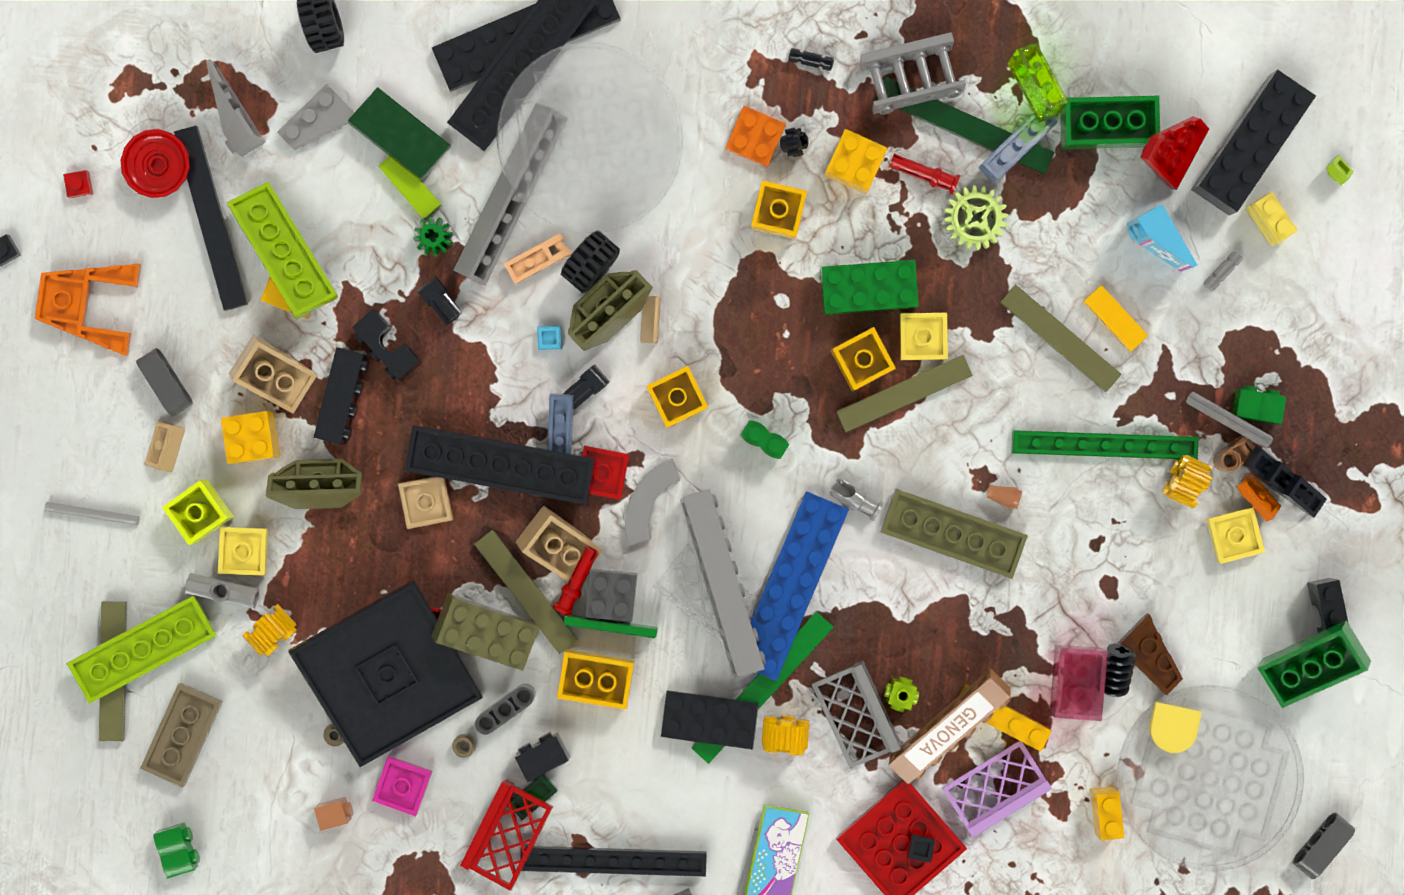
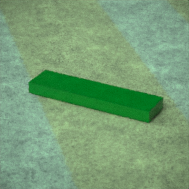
M565 615L564 618L565 626L656 638L658 627L577 615Z

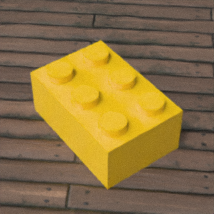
M566 649L563 657L557 699L627 710L635 660Z

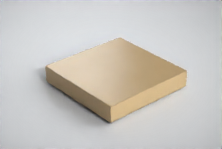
M430 477L398 484L407 529L454 520L445 478Z

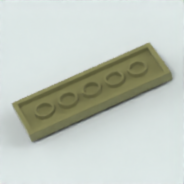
M899 489L894 491L880 531L889 536L1013 579L1028 535Z

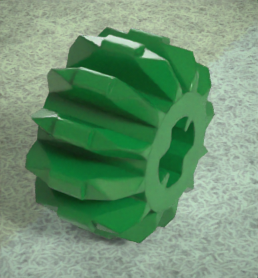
M429 217V224L421 220L420 224L423 228L416 227L414 229L420 236L413 237V240L420 242L417 245L418 250L425 248V255L429 256L431 251H433V255L438 257V249L446 253L447 249L444 245L452 246L453 243L447 240V238L453 237L454 234L453 232H446L450 225L448 223L442 225V218H438L435 222L433 217ZM433 231L439 235L438 238H435V242L428 238L429 235L432 236L431 232Z

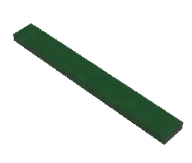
M885 77L883 83L887 98L901 95L898 82ZM909 87L910 93L917 91ZM937 99L898 108L902 112L992 152L1013 134ZM1036 144L1017 163L1044 175L1055 152Z

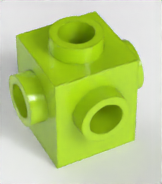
M899 676V679L892 678L891 682L887 683L884 696L887 703L891 704V709L904 712V709L911 710L912 705L917 704L919 692L912 683L913 680ZM901 692H906L904 700L899 699Z

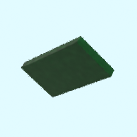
M378 87L348 119L349 125L420 181L424 179L451 148L448 142Z

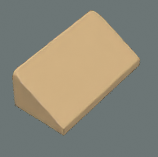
M648 296L642 308L641 343H658L661 298L659 296Z
M157 420L145 465L161 471L172 472L185 428Z

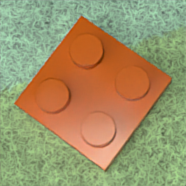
M743 106L725 150L768 168L786 123Z

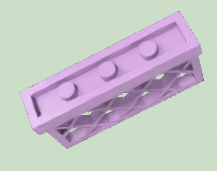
M1018 741L942 789L973 838L1052 788L1023 742ZM1020 747L1024 754L1022 764L1009 761L1011 751ZM1007 754L1006 760L1000 759ZM1026 760H1028L1032 767L1025 765ZM1000 761L1005 763L1003 776L989 773L993 762ZM1008 764L1021 767L1019 781L1006 778ZM987 767V772L980 771ZM1024 769L1034 770L1039 779L1031 784L1022 782ZM975 773L986 775L983 789L970 786L971 777ZM989 776L1002 779L999 793L986 790ZM968 778L967 785L961 783ZM1005 780L1018 783L1015 794L1011 796L1002 794ZM1021 784L1027 785L1026 787L1020 790ZM956 785L966 787L963 801L954 799L949 789ZM969 788L982 791L979 805L966 802ZM985 792L998 795L997 803L992 808L982 806ZM1001 796L1007 797V799L1000 802ZM956 802L962 803L961 810ZM965 804L979 807L977 817L969 822L963 814ZM981 808L987 809V811H985L984 813L980 814V813H981Z

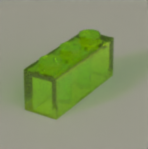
M1034 43L1017 49L1008 62V66L1038 122L1059 116L1069 102L1038 44Z

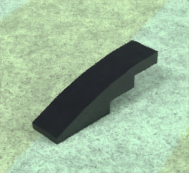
M1255 446L1243 464L1257 478L1313 518H1315L1327 500L1304 478L1294 474L1283 463L1272 458L1262 448Z

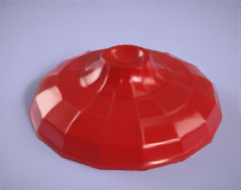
M160 129L144 130L133 136L124 147L120 159L121 172L127 185L136 193L149 198L166 197L176 192L186 181L190 169L189 154L183 142L172 133Z

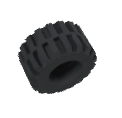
M297 0L300 24L306 41L314 53L344 46L343 26L334 0Z
M597 230L585 238L563 265L560 275L581 293H585L613 265L619 256L620 248Z

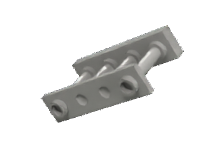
M952 32L860 55L861 71L868 70L871 72L878 101L873 102V114L880 113L885 115L891 113L894 109L943 97L955 98L964 93L966 82L965 80L955 81L948 52L952 50L954 43ZM933 54L939 56L946 84L936 87L932 85L925 60L927 56ZM904 61H916L923 90L910 93L903 68ZM888 65L894 67L901 95L887 98L880 72L882 67Z

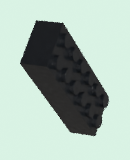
M1280 70L1271 73L1191 190L1230 216L1237 213L1316 95Z

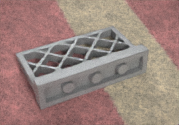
M863 660L811 684L849 768L901 749L900 739ZM852 673L855 679L853 689L840 684L842 676ZM839 678L837 683L833 682V680ZM826 683L835 686L832 698L823 695L819 686ZM856 686H858L860 692L855 690ZM838 688L851 693L847 704L834 699ZM853 694L863 697L865 704L862 710L849 705ZM832 703L845 707L841 719L832 716L830 712ZM847 709L860 713L857 725L844 720ZM863 715L873 719L875 724L872 731L859 726ZM842 724L855 729L851 740L841 736L839 730ZM857 730L870 735L866 746L853 741ZM872 737L882 739L885 748L878 751L870 748L869 745ZM851 745L864 750L861 758L852 760L849 754Z

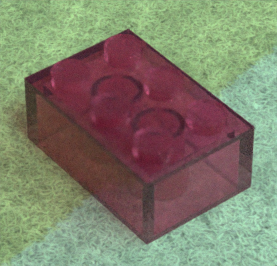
M1055 644L1050 714L1055 718L1102 721L1107 664L1106 650L1096 647Z

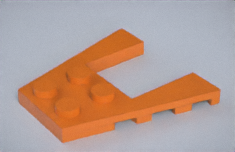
M141 264L41 273L35 319L121 355L128 356L131 333L86 327L85 319L91 281L138 287Z

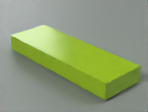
M390 156L378 166L424 220L442 206L422 181L417 179Z

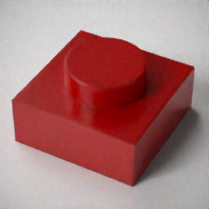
M83 170L63 174L68 198L93 194L89 171Z

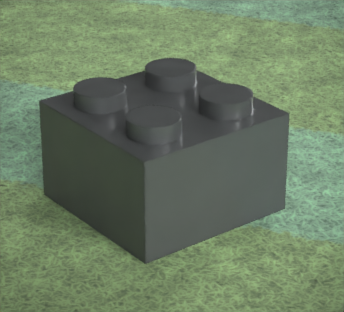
M591 569L585 617L632 622L638 573Z

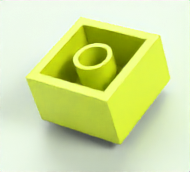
M208 479L199 480L162 507L189 546L198 544L234 518V515Z

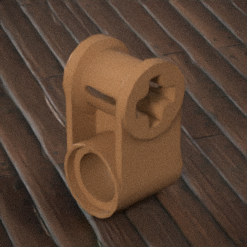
M1241 435L1214 455L1213 464L1217 470L1234 471L1245 463L1255 446L1250 439ZM1226 455H1228L1231 459V463L1228 467L1225 466L1223 462V459Z

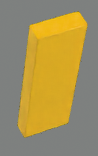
M1099 285L1083 300L1085 305L1129 352H1132L1148 337L1147 333L1102 285Z

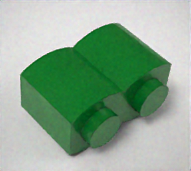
M1243 385V389L1235 390L1232 414L1244 420L1280 425L1283 421L1286 397L1281 396L1280 391L1266 389L1265 393L1258 392L1257 387Z
M749 420L740 434L745 442L752 446L760 447L766 455L776 459H781L789 446L785 438L776 433H769L764 425L756 421Z
M185 823L158 830L153 834L155 846L160 855L162 868L167 879L194 871L198 867L200 856L198 851L193 849L191 845L193 834L190 827H186Z

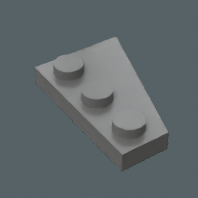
M326 84L277 133L294 150H297L320 139L323 135L341 129L342 126L348 124V119L355 112Z

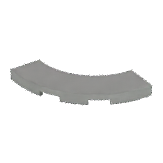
M673 458L652 469L635 488L628 504L625 520L626 537L629 546L651 539L649 532L651 508L656 498L664 489L680 481Z

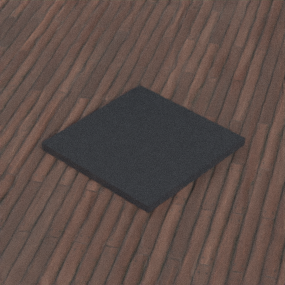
M415 580L408 582L288 650L291 658L360 768L483 698L482 693L457 651L438 644L431 638L438 619Z

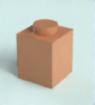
M346 797L320 803L314 808L320 831L347 824L352 819L351 816H353L352 805L350 802H347Z

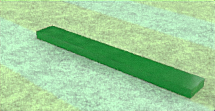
M1012 430L1011 453L1180 459L1182 455H1188L1198 460L1199 437Z
M815 611L798 630L777 681L758 674L736 700L758 702L760 708L832 630L833 626ZM696 742L691 749L709 764L725 746Z

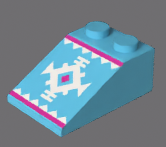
M1163 204L1127 223V232L1133 241L1136 240L1140 246L1178 271L1183 272L1197 266L1196 261Z

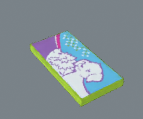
M767 804L763 805L744 895H792L809 819L808 812Z

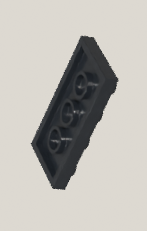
M667 690L661 737L753 750L759 703Z

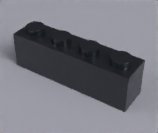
M336 347L313 438L340 445H345L346 441L350 440L352 435L350 423L352 418L355 419L358 411V405L355 404L357 396H361L364 383L361 380L363 373L366 374L368 371V355Z

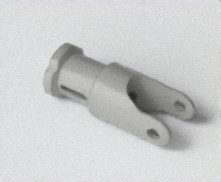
M837 479V483L846 488L851 497L841 496L834 491H830L829 494L854 511H861L869 516L871 521H874L883 503H877L867 497V493L842 479Z

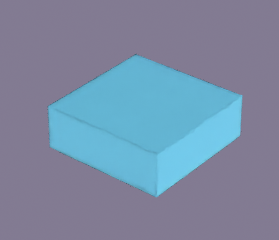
M561 326L537 327L538 350L562 349Z

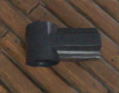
M436 276L417 290L428 306H432L446 325L455 321L462 314L459 307L447 294V289Z
M595 364L579 377L580 379L563 393L574 395V410L610 383Z

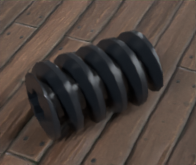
M1114 643L1107 647L1108 653L1105 656V668L1102 671L1103 676L1100 680L1102 685L1099 687L1108 696L1122 697L1128 694L1130 690L1129 686L1135 666L1136 653L1128 646Z

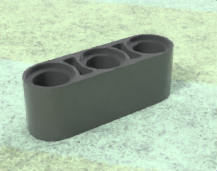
M158 348L153 349L136 360L137 366L169 415L174 417L193 405L190 395Z
M521 684L484 710L475 721L476 730L480 734L488 735L530 706L536 696L534 687L530 684ZM519 691H528L530 693V700H521L519 698ZM508 704L511 707V713L503 714L500 711V705ZM481 718H490L492 720V727H484L481 724Z
M1332 813L1295 855L1293 864L1310 879H1316L1352 838L1355 828L1338 813Z

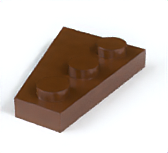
M1146 613L1117 644H1123L1131 648L1136 653L1135 666L1165 695H1168L1183 678L1172 656L1168 653L1150 614Z

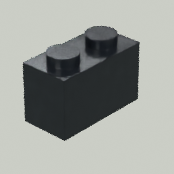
M548 732L538 738L540 742L532 746L530 743H527L518 748L519 753L514 758L527 782L569 761L570 755L558 732L553 735L551 732Z

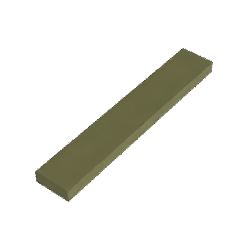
M1016 284L999 302L1104 392H1107L1122 375Z
M961 355L836 411L844 431L848 432L973 375L964 355Z
M494 530L474 544L559 654L578 640L572 630L564 625V620Z
M127 601L101 602V644L127 631ZM126 685L100 698L99 741L125 740Z

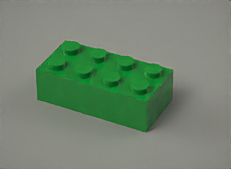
M1159 95L1065 98L1060 102L1061 149L1139 148L1147 145L1150 137L1160 132Z
M915 260L824 266L820 268L823 315L915 309L919 306Z
M1344 621L1263 658L1257 668L1280 706L1284 708L1368 671L1371 659L1348 622Z

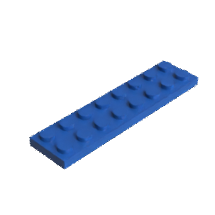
M807 491L750 622L752 629L755 628L758 633L759 642H757L759 651L763 652L766 664L763 665L764 670L757 673L775 681L778 679L849 509Z

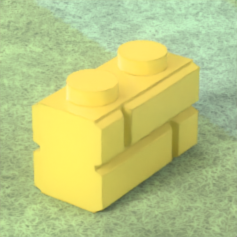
M1273 192L1263 195L1245 208L1270 246L1279 244L1298 231L1294 223L1290 222L1291 219Z

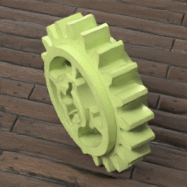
M973 185L971 193L965 187L962 189L963 196L956 192L954 194L956 201L950 199L947 202L952 209L946 208L944 210L946 214L950 215V217L943 219V222L950 223V226L945 231H953L950 240L956 237L959 238L957 246L966 242V250L970 249L972 244H974L976 251L980 249L981 244L987 249L989 247L988 240L993 244L997 243L995 235L1002 237L1004 233L1000 228L1008 226L1002 219L1007 218L1009 214L1001 212L1007 206L998 205L1002 197L999 196L994 199V190L986 194L985 186L978 192L976 185ZM979 200L984 202L985 205L976 207L968 201ZM960 207L964 213V222L961 225L958 223ZM990 211H992L993 213V225L991 229L988 226L987 216ZM983 212L978 221L968 224L973 215ZM969 229H975L979 232L981 231L983 236H971L965 232Z

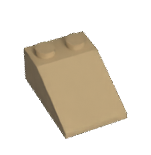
M252 335L230 370L229 376L235 383L294 413L317 377V373L275 346Z
M544 505L516 540V544L524 554L567 582L570 580L586 546L592 547L599 552L597 558L603 551L600 546Z

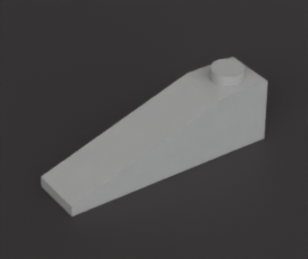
M209 59L206 61L223 133L228 139L225 141V144L232 153L236 152L243 157L265 143V140L217 64Z

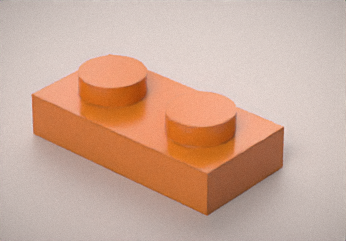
M1251 472L1244 475L1236 486L1241 495L1250 502L1256 512L1266 522L1273 519L1282 507Z

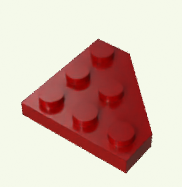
M1192 116L1151 136L1147 145L1144 146L1140 158L1169 188L1177 190L1205 139L1209 127L1201 118Z

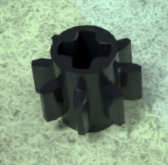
M801 128L785 129L786 135L780 138L781 150L787 153L788 157L802 156L803 149H807L809 145L807 134L801 132Z

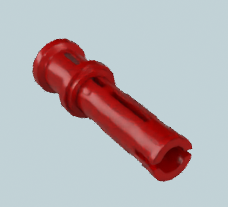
M895 153L889 165V168L929 182V185L933 188L937 186L947 190L951 195H953L960 175L954 176L946 173L940 167L933 169Z
M589 546L585 547L570 580L562 586V593L558 601L553 604V608L558 612L571 616L573 612L571 609L576 599L581 596L580 589L599 554L596 549Z

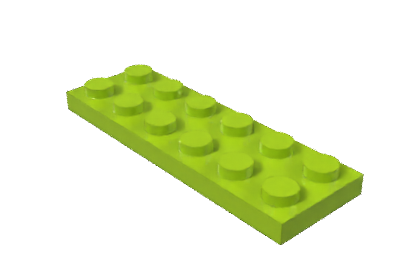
M269 181L226 202L296 320L338 298L337 293Z
M193 595L66 664L90 704L217 636V633L197 597Z

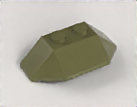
M637 270L607 273L573 305L568 335L583 351L608 342L642 310L653 287Z
M343 459L295 460L282 467L276 473L273 472L268 475L266 497L293 509L342 508L361 495L363 475L362 472L356 470Z

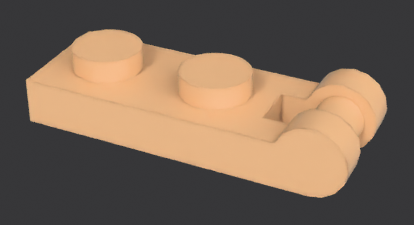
M562 233L504 263L515 285L566 259L572 254L570 248H566L563 242L565 239ZM555 246L558 253L552 256L549 248Z

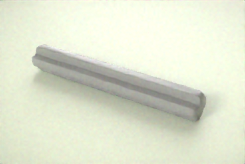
M1191 392L1188 396L1187 404L1258 445L1268 448L1272 443V436L1197 393Z

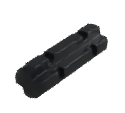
M791 48L788 57L790 62L797 63L799 61L803 65L815 68L820 66L823 70L828 71L832 70L834 58L825 56L824 58L820 54L808 51L800 52L799 49Z

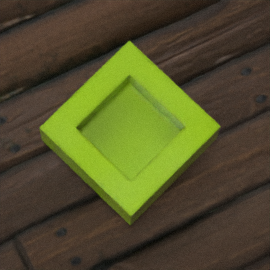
M1339 154L1325 168L1330 178L1337 181L1340 185L1348 181L1354 173V170Z

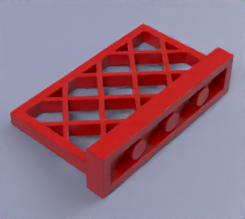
M506 779L501 782L460 866L466 870L471 869L511 891L554 806L516 787L515 783ZM514 792L522 796L525 806L513 809L511 798ZM539 805L546 809L542 818L534 820L530 807ZM526 809L530 822L518 825L515 812ZM511 814L514 827L503 830L500 820L502 816ZM540 822L536 829L535 823ZM531 825L534 835L531 839L523 841L520 828ZM498 826L499 832L494 833ZM516 830L519 843L508 846L504 833ZM500 834L504 847L493 851L490 840L493 836ZM521 846L523 857L513 862L509 849ZM505 850L509 863L497 866L494 854ZM490 855L493 868L485 870L479 867L478 864L481 858ZM510 866L513 874L510 883L501 879L500 869Z

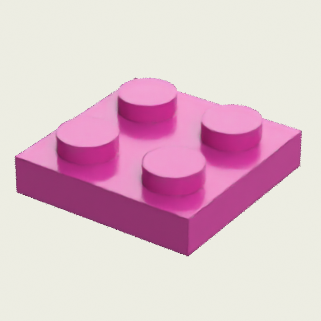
M388 756L372 801L417 816L433 771Z

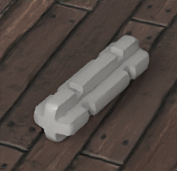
M1232 252L1227 257L1228 260H1224L1212 273V276H1209L1204 281V285L1209 290H1215L1220 285L1219 282H1223L1235 269L1234 266L1240 264L1243 257L1238 252Z

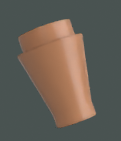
M990 485L986 498L992 499L1009 509H1018L1022 491L1017 490V487Z

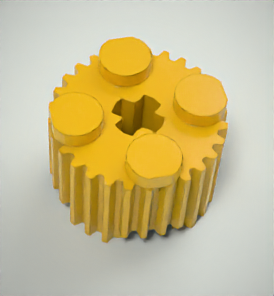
M1182 455L1179 461L1175 460L1169 470L1172 473L1171 478L1164 483L1161 493L1165 494L1167 498L1194 509L1199 503L1196 500L1197 497L1209 488L1212 476L1208 474L1212 470V466L1188 455Z
M279 604L273 607L275 612L272 615L267 612L253 624L255 630L249 634L246 631L242 635L260 656L263 654L267 657L270 656L279 647L276 643L282 638L284 641H287L297 631L295 629L297 624Z
M765 715L761 739L763 751L804 755V751L808 749L810 720L796 719L795 721V716L781 715V719H777L776 716Z

